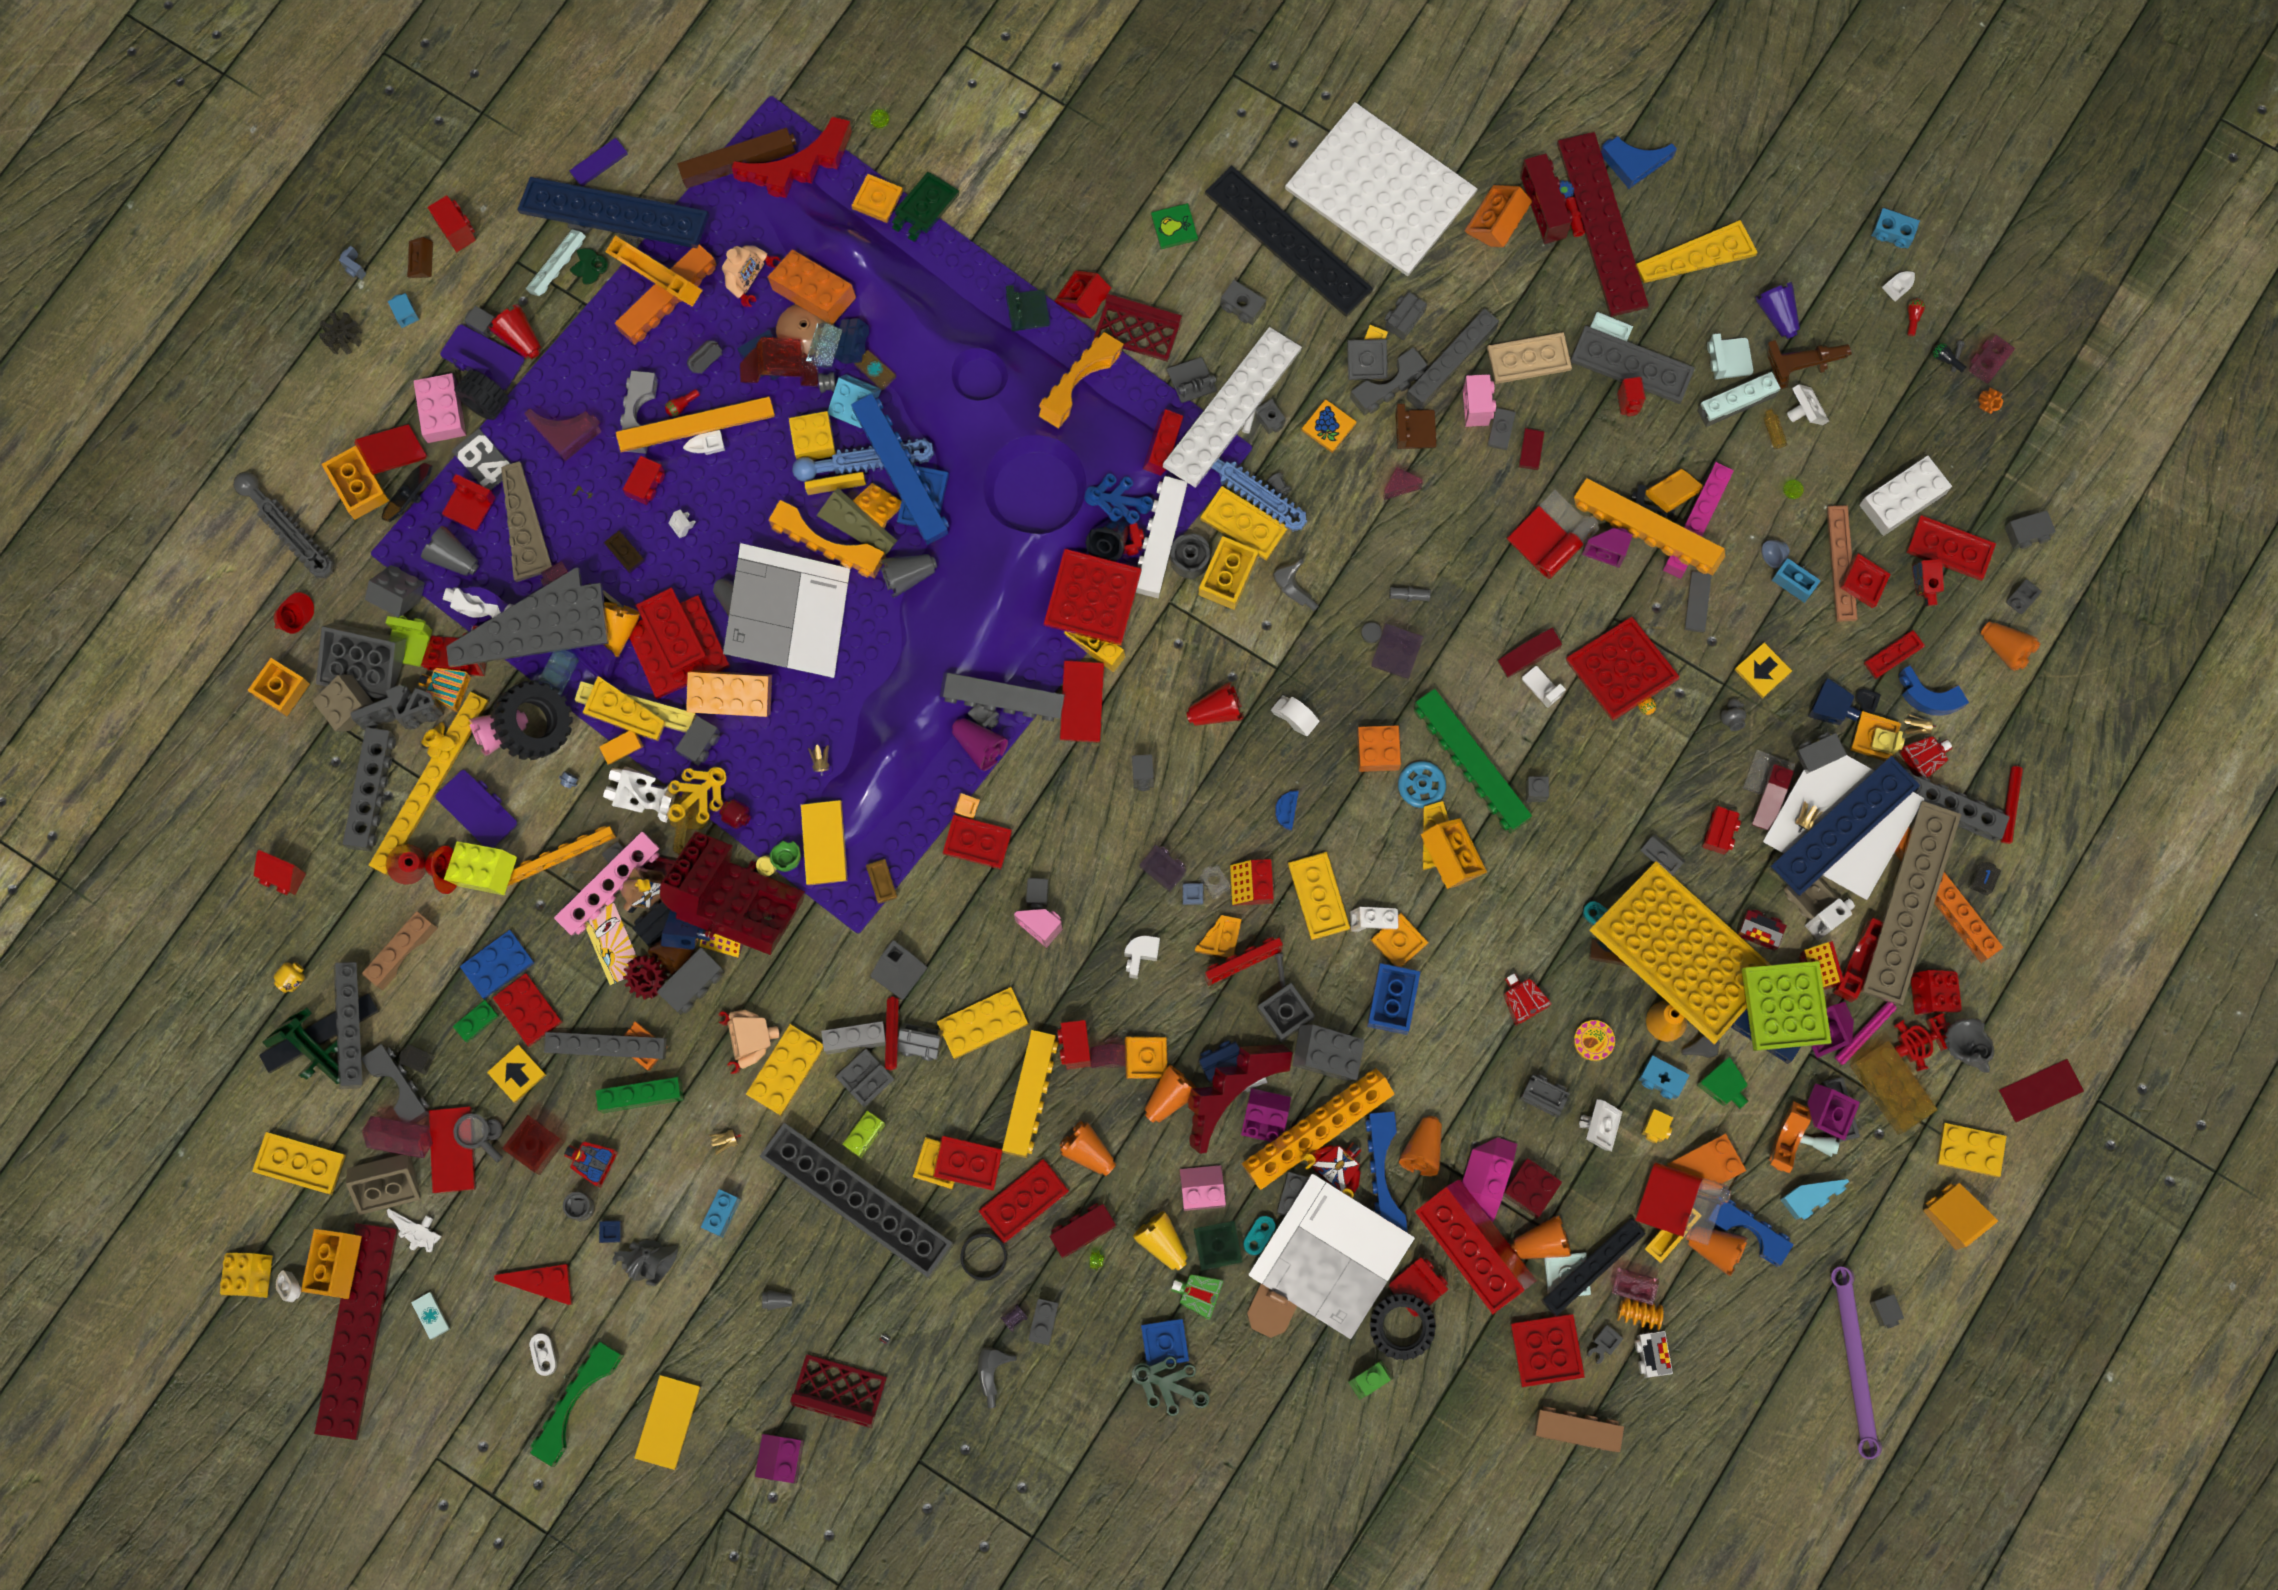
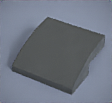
M866 1048L835 1075L863 1107L894 1080Z

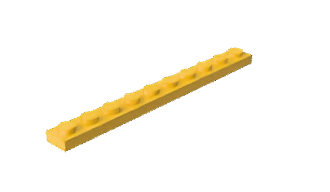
M472 692L469 693L445 736L451 738L456 743V747L447 752L441 751L437 759L431 758L369 863L371 868L387 876L389 875L386 869V860L389 853L395 847L407 844L472 733L470 728L472 723L469 722V719L482 716L489 704L488 700Z

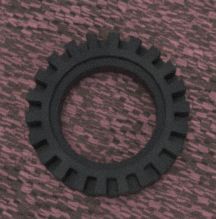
M1395 1293L1385 1297L1384 1300L1378 1303L1371 1316L1370 1333L1374 1344L1386 1356L1396 1360L1414 1359L1422 1355L1431 1346L1435 1336L1436 1324L1433 1312L1424 1300L1413 1294ZM1394 1308H1411L1417 1312L1422 1320L1423 1330L1421 1336L1411 1345H1396L1389 1341L1384 1333L1383 1321L1389 1311Z

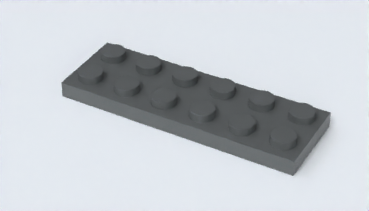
M1588 326L1584 327L1571 359V363L1620 382L1628 378L1642 377L1644 391L1678 404L1682 402L1695 367Z

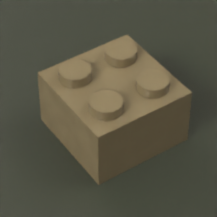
M337 675L313 700V703L335 732L350 731L356 725L350 713L374 704L353 675Z

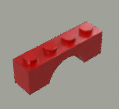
M1875 918L1867 922L1842 973L1844 981L1836 986L1833 994L1851 1003L1858 998L1863 988L1883 922Z

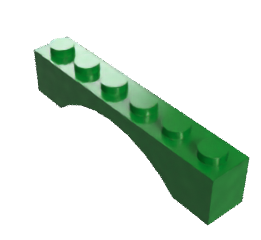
M603 1342L592 1346L588 1354L590 1355L588 1361L581 1364L577 1371L578 1377L567 1386L565 1398L557 1402L554 1407L555 1414L552 1418L546 1420L542 1427L544 1429L540 1437L537 1436L531 1444L533 1449L530 1454L551 1467L557 1465L567 1449V1423L576 1401L593 1383L612 1375L624 1357L623 1354Z

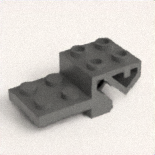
M399 685L386 690L388 698L350 713L352 720L363 730L366 728L374 729L377 727V724L392 722L395 719L405 729L412 730L418 728L424 722H434L444 715L440 703L430 693L417 688L412 693L405 685Z

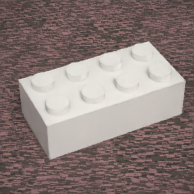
M1926 456L1869 494L1859 506L1880 533L1885 536L1946 495L1952 485L1930 457Z

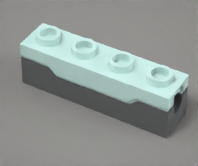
M1770 372L1701 402L1697 411L1705 426L1708 427L1775 398L1781 388L1773 373Z

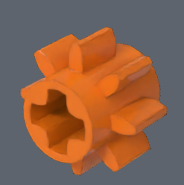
M1989 388V391H1983L1978 399L1981 404L1979 408L1990 414L1993 411L1999 410L2003 404L2002 393L1993 388Z

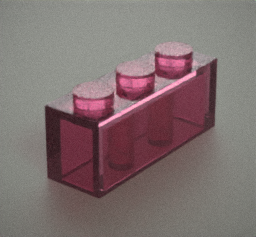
M371 1116L362 1130L366 1148L425 1158L433 1144L429 1127Z

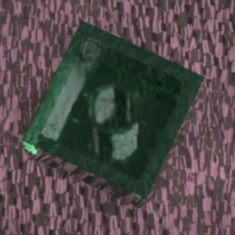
M1235 1221L1193 1229L1201 1272L1243 1263Z

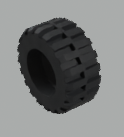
M537 680L521 682L503 692L499 696L500 699L495 701L493 705L495 710L491 712L490 716L491 719H494V722L490 723L491 729L496 731V734L493 736L495 740L499 739L502 744L499 746L503 750L506 748L510 750L508 754L513 757L519 755V759L522 760L544 758L560 749V746L564 745L568 740L566 736L571 734L572 728L569 727L573 723V717H569V713L572 712L571 707L566 706L565 701L567 699L565 696L561 697L558 694L560 691L556 687L550 689V684L546 682L539 684L540 682ZM531 703L543 711L547 720V729L542 737H529L519 728L516 713L521 704Z

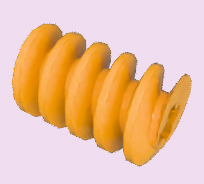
M1625 1296L1618 1308L1617 1321L1624 1316L1625 1323L1632 1318L1633 1325H1636L1638 1320H1640L1641 1327L1649 1323L1650 1330H1652L1654 1325H1657L1659 1331L1664 1315L1663 1306L1659 1304L1655 1309V1304L1650 1302L1647 1307L1645 1300H1642L1639 1304L1638 1298H1634L1630 1302V1297Z

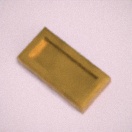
M883 859L867 864L866 868L878 904L896 899V891L886 860Z

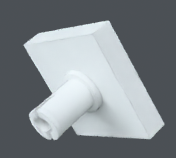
M1799 384L1792 388L1800 402L1799 406L1787 412L1792 422L1805 415L1810 423L1824 425L1829 422L1811 387Z
M1597 1099L1593 1116L1582 1115L1580 1118L1584 1120L1579 1122L1580 1127L1589 1129L1586 1139L1604 1150L1612 1151L1622 1111L1606 1101Z

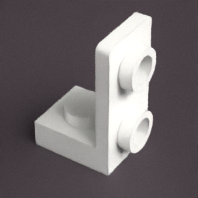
M1537 666L1522 677V681L1547 708L1561 698L1566 690L1561 684L1556 687Z
M1359 907L1350 911L1351 931L1359 932L1366 928H1398V910L1396 908Z

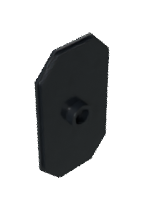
M422 463L411 472L384 507L381 516L382 520L391 522L401 515L410 502L419 503L421 501V497L416 494L430 477L432 465Z

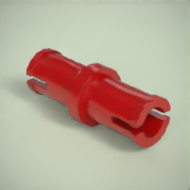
M1569 197L1566 199L1565 206L1567 211H1570L1572 214L1573 222H1571L1573 236L1580 237L1585 234L1581 221L1582 214L1578 210L1575 197Z

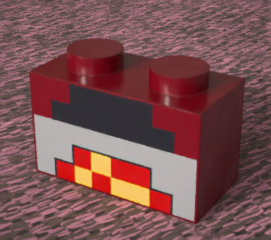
M1752 909L1744 914L1737 934L1742 939L1775 951L1779 948L1787 925L1782 924V920L1778 918H1767L1763 916L1762 912Z

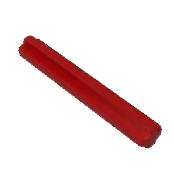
M2013 766L2010 770L2004 812L2005 815L2009 816L2004 835L2000 840L2004 844H2011L2013 842L2023 768L2020 766Z
M894 996L887 998L885 1068L889 1069V1071L897 1068L899 999Z

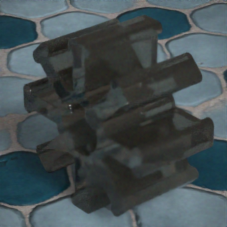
M335 312L330 313L329 316L334 324L330 325L324 320L321 321L320 326L325 333H319L320 339L336 355L340 347L346 355L351 354L352 351L348 343H354L359 347L362 342L357 336L358 333L362 334L360 326L346 312L343 313L341 320Z

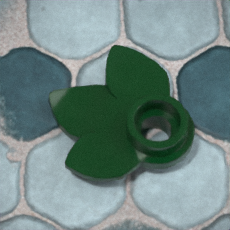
M591 249L577 250V255L580 261L570 268V272L577 277H583L582 282L584 285L592 284L597 281L600 274L607 271L608 262L605 257L596 255ZM597 264H602L601 267L596 268Z

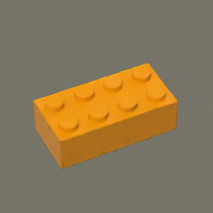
M691 670L688 672L686 712L767 717L771 715L772 675Z

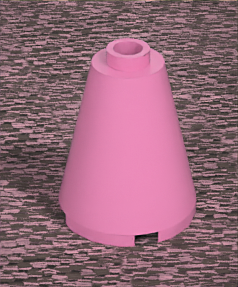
M517 710V724L523 731L526 729L528 719L524 712L520 713ZM491 715L469 719V722L472 723L470 728L477 744L483 745L484 749L481 752L484 756L490 755L502 744L499 739L495 740L493 736L496 734V731L491 729L490 723L494 722V719L490 718Z

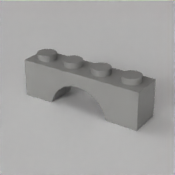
M631 371V376L627 378L626 383L628 395L624 397L623 402L625 414L621 415L622 430L641 426L637 423V413L645 402L655 399L658 383L655 373ZM642 447L625 452L647 454V447Z

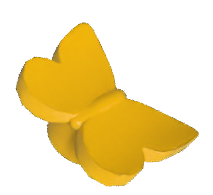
M440 722L434 729L428 730L421 740L425 747H429L427 753L433 759H437L441 751L447 752L456 747V743L451 738L443 735L445 730L443 722Z

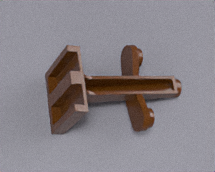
M1774 340L1768 342L1767 357L1781 388L1780 390L1788 387L1789 375L1793 371L1817 365L1819 372L1823 373L1828 369V362L1844 359L1852 355L1848 344L1834 347L1819 345L1813 350L1781 354L1777 342Z

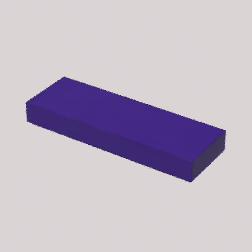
M614 138L569 171L578 184L583 187L628 155L620 142Z

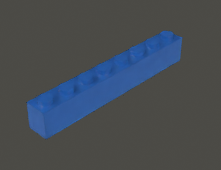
M870 394L851 404L852 411L926 544L929 545L948 535L947 528L949 524L944 516L940 517L937 512L940 510L935 499L931 501L928 495L930 490L925 482L921 483L919 479L921 474L917 466L912 467L909 461L912 458L906 448L902 449L900 445L902 440L898 432L892 431L890 426L893 424L889 416H884L882 413L883 405L879 398L875 399Z

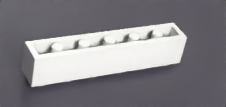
M1166 476L1163 482L1159 481L1157 493L1160 494L1159 500H1154L1152 508L1155 516L1154 519L1150 518L1147 530L1150 531L1149 538L1145 537L1142 547L1146 549L1145 555H1140L1138 567L1142 569L1136 593L1159 598L1187 488L1186 481Z

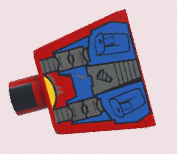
M1942 559L1923 560L1912 565L1916 595L1924 596L1926 607L1938 605L1937 594L1944 591Z
M582 1142L579 1149L569 1145L564 1153L565 1157L573 1160L570 1168L599 1188L602 1187L618 1155V1152L613 1149L587 1142Z

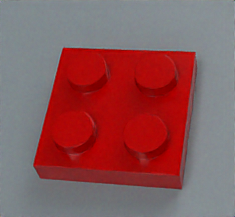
M1858 553L1854 556L1840 588L1869 607L1874 608L1877 606L1891 574Z

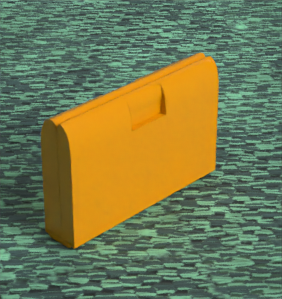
M1680 469L1647 489L1645 494L1668 513L1700 493L1703 485L1685 470Z

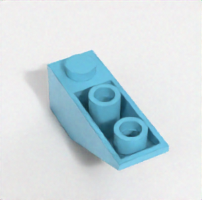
M1849 1180L1801 1185L1780 1200L1795 1220L1801 1217L1805 1220L1814 1213L1812 1209L1817 1205L1820 1208L1830 1201L1829 1196L1834 1193L1837 1196L1847 1188L1844 1185Z

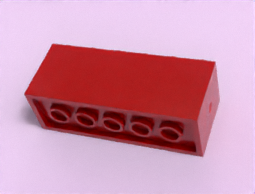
M1460 1179L1445 1187L1415 1211L1492 1314L1496 1313L1537 1281Z

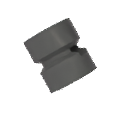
M573 1192L564 1199L563 1211L571 1219L579 1222L586 1221L594 1214L595 1204L589 1196L580 1192Z

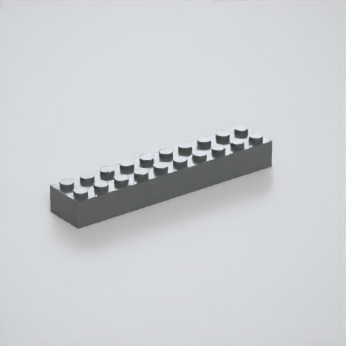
M783 1123L759 1156L929 1279H931L954 1246L947 1238L786 1123Z

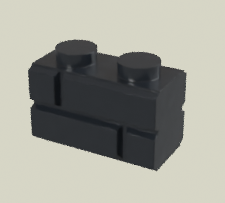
M663 901L661 903H654L649 909L650 912L645 917L642 915L634 922L635 926L632 927L649 947H652L662 939V932L671 910Z

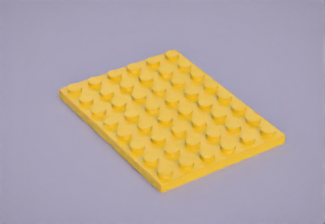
M1657 861L1589 930L1713 1044L1725 1034L1747 1009L1742 968L1771 965Z

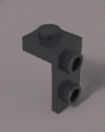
M1638 485L1636 491H1632L1631 501L1666 519H1672L1675 509L1666 513L1658 506L1644 504L1645 485Z

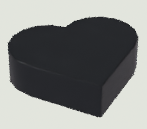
M1860 689L1855 695V701L1860 705L1861 712L1864 711L1872 714L1878 706L1881 694L1867 689Z

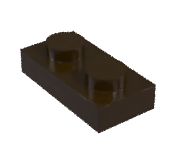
M619 530L603 542L629 574L645 562Z

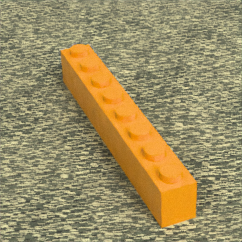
M1586 478L1574 496L1575 505L1582 512L1588 511L1600 521L1605 520L1616 529H1626L1630 534H1633V538L1644 540L1650 547L1656 546L1660 548L1664 554L1679 558L1685 565L1691 564L1703 574L1708 573L1713 576L1725 558V548Z

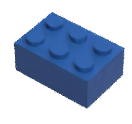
M1380 963L1367 1027L1408 1035L1421 971Z

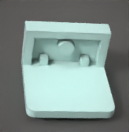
M1713 334L1710 341L1707 342V350L1711 355L1710 367L1714 373V379L1752 375L1753 365L1748 339L1721 340V334Z

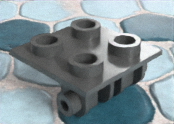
M1202 357L1166 369L1181 403L1217 392L1214 385L1216 378L1214 375L1211 376Z

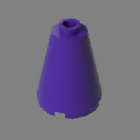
M1792 282L1787 283L1788 287H1782L1781 285L1762 293V298L1760 296L1755 297L1756 302L1781 337L1786 336V339L1798 335L1797 331L1800 330Z

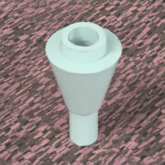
M1803 1135L1800 1143L1811 1145L1832 1157V1154H1837L1840 1142L1836 1141L1837 1137L1814 1138Z

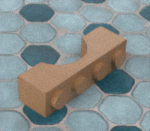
M416 911L362 974L378 988L384 990L397 975V970L405 957L417 946L424 944L437 930V927Z

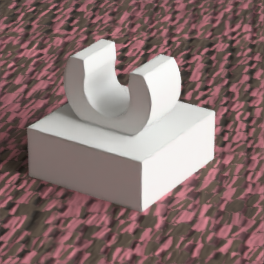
M681 510L675 511L669 521V525L679 538L686 536L688 530L693 528L695 524L694 520L688 521L689 512L682 513Z

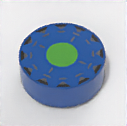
M1560 181L1559 189L1561 194H1564L1566 199L1572 197L1574 193L1573 185L1568 181Z

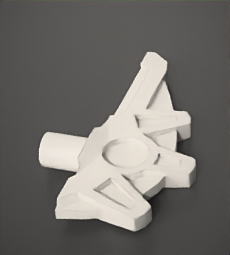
M391 1209L387 1210L388 1217L395 1222L400 1230L399 1236L401 1238L405 1237L411 1242L409 1247L411 1250H416L419 1246L426 1247V1252H433L435 1243L442 1237L429 1229L433 1218L426 1215L422 1223L417 1224Z

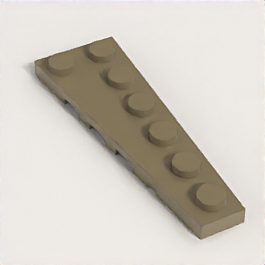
M518 461L503 466L501 471L510 534L514 580L519 582L554 571L522 463Z

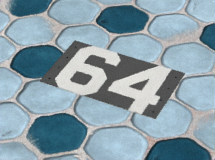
M477 429L451 450L477 481L489 490H492L503 481L501 467L510 464L480 429Z

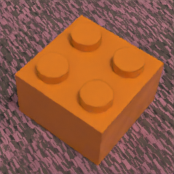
M1399 726L1358 727L1359 772L1398 771L1401 766Z

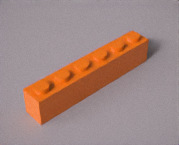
M698 245L697 249L692 248L670 270L698 287L703 278L714 272L717 264L714 257L701 245ZM654 284L615 322L618 331L635 345L637 342H641L652 328H656L660 320L665 315H669L674 310V306L682 302V300Z

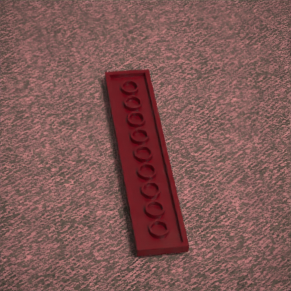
M1595 132L1558 140L1557 146L1568 181L1574 187L1573 197H1575L1578 210L1582 214L1581 221L1585 230V237L1610 317L1647 309L1649 304Z
M355 1223L353 1235L362 1236L349 1299H340L314 1432L316 1435L358 1440L398 1229Z

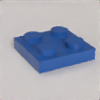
M1183 1319L1141 1325L1146 1362L1149 1366L1163 1361L1168 1355L1174 1356L1176 1363L1189 1362ZM1172 1359L1166 1361L1167 1365L1174 1363Z

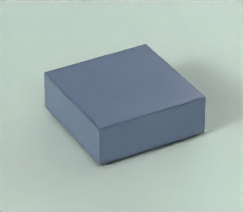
M1183 883V905H1203V883Z

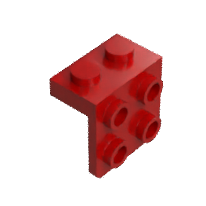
M1926 970L1912 974L1911 986L1915 1015L1932 1012H1961L1959 979L1956 972Z
M1421 1257L1389 1284V1289L1393 1294H1413L1424 1300L1429 1306L1449 1290L1446 1287L1448 1285L1446 1280L1441 1275L1437 1277L1432 1271L1434 1267L1428 1259L1423 1260ZM1405 1307L1412 1316H1418L1416 1311Z

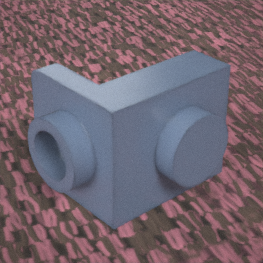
M350 246L342 252L339 261L348 275L353 278L356 276L362 280L366 273L360 265L354 262L358 257V253L354 247Z

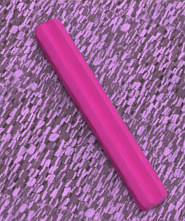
M1887 1002L1855 1035L1852 1043L1846 1045L1835 1057L1836 1061L1844 1065L1896 1010V1006L1893 1003Z

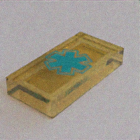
M869 350L864 353L861 363H854L882 391L896 378V375Z

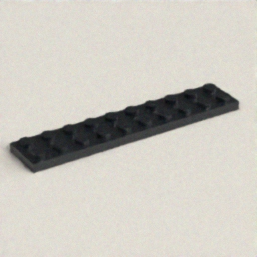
M1232 165L1205 191L1206 196L1346 318L1373 291V288Z

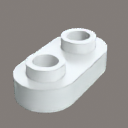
M282 1270L276 1280V1290L283 1301L294 1302L301 1294V1287L292 1272Z
M536 1334L531 1338L529 1344L534 1367L538 1374L549 1376L557 1368L552 1340L545 1334ZM540 1341L545 1342V1346L542 1349L538 1346ZM546 1361L550 1363V1367L548 1369H544L543 1364Z

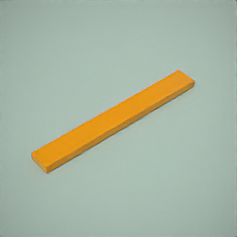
M770 397L615 433L620 452H625L775 417Z

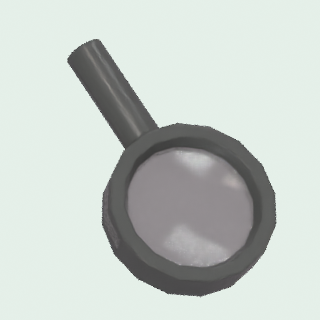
M471 1113L458 1119L453 1132L454 1138L459 1145L467 1149L482 1147L496 1163L502 1160V1155L487 1141L490 1136V1126L485 1118Z

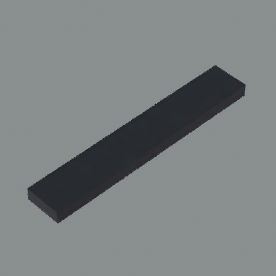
M368 993L358 999L359 1023L380 1012L371 994ZM336 1012L304 1029L305 1033L318 1046L337 1036ZM286 1039L259 1056L268 1073H272L304 1054Z
M1630 1218L1541 1300L1554 1317L1560 1314L1646 1233L1633 1218Z

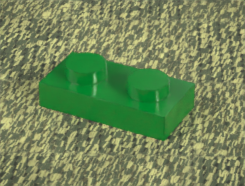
M484 1000L457 1022L453 1028L468 1043L499 1016L489 1003Z

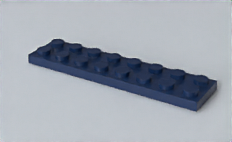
M1890 756L1770 867L1800 896L1910 796L1920 784Z

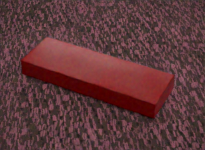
M1912 630L1867 660L1864 665L1876 680L1923 649L1925 645L1915 631Z

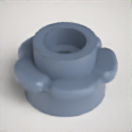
M566 771L563 772L562 776L559 775L560 784L569 789L572 786H577L578 778Z

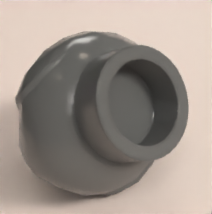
M1736 698L1730 699L1727 704L1729 710H1723L1721 713L1722 723L1728 726L1731 731L1741 730L1746 725L1745 719L1747 715L1746 711L1742 709L1744 704Z

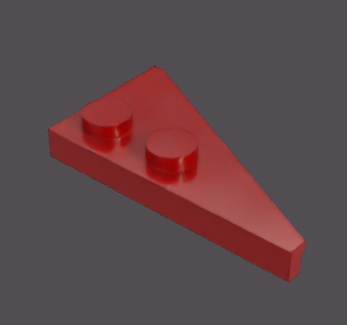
M568 1264L494 1275L495 1281L572 1305Z

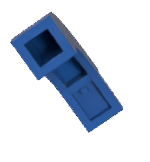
M1911 666L1904 668L1899 673L1901 684L1907 688L1902 696L1912 707L1920 712L1943 716L1957 712L1969 703L1960 686L1944 693H1935L1929 691L1921 684Z

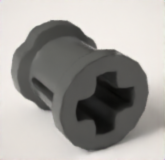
M1279 472L1270 477L1267 483L1273 487L1276 495L1280 493L1281 497L1291 491V487L1287 486L1282 478V472Z

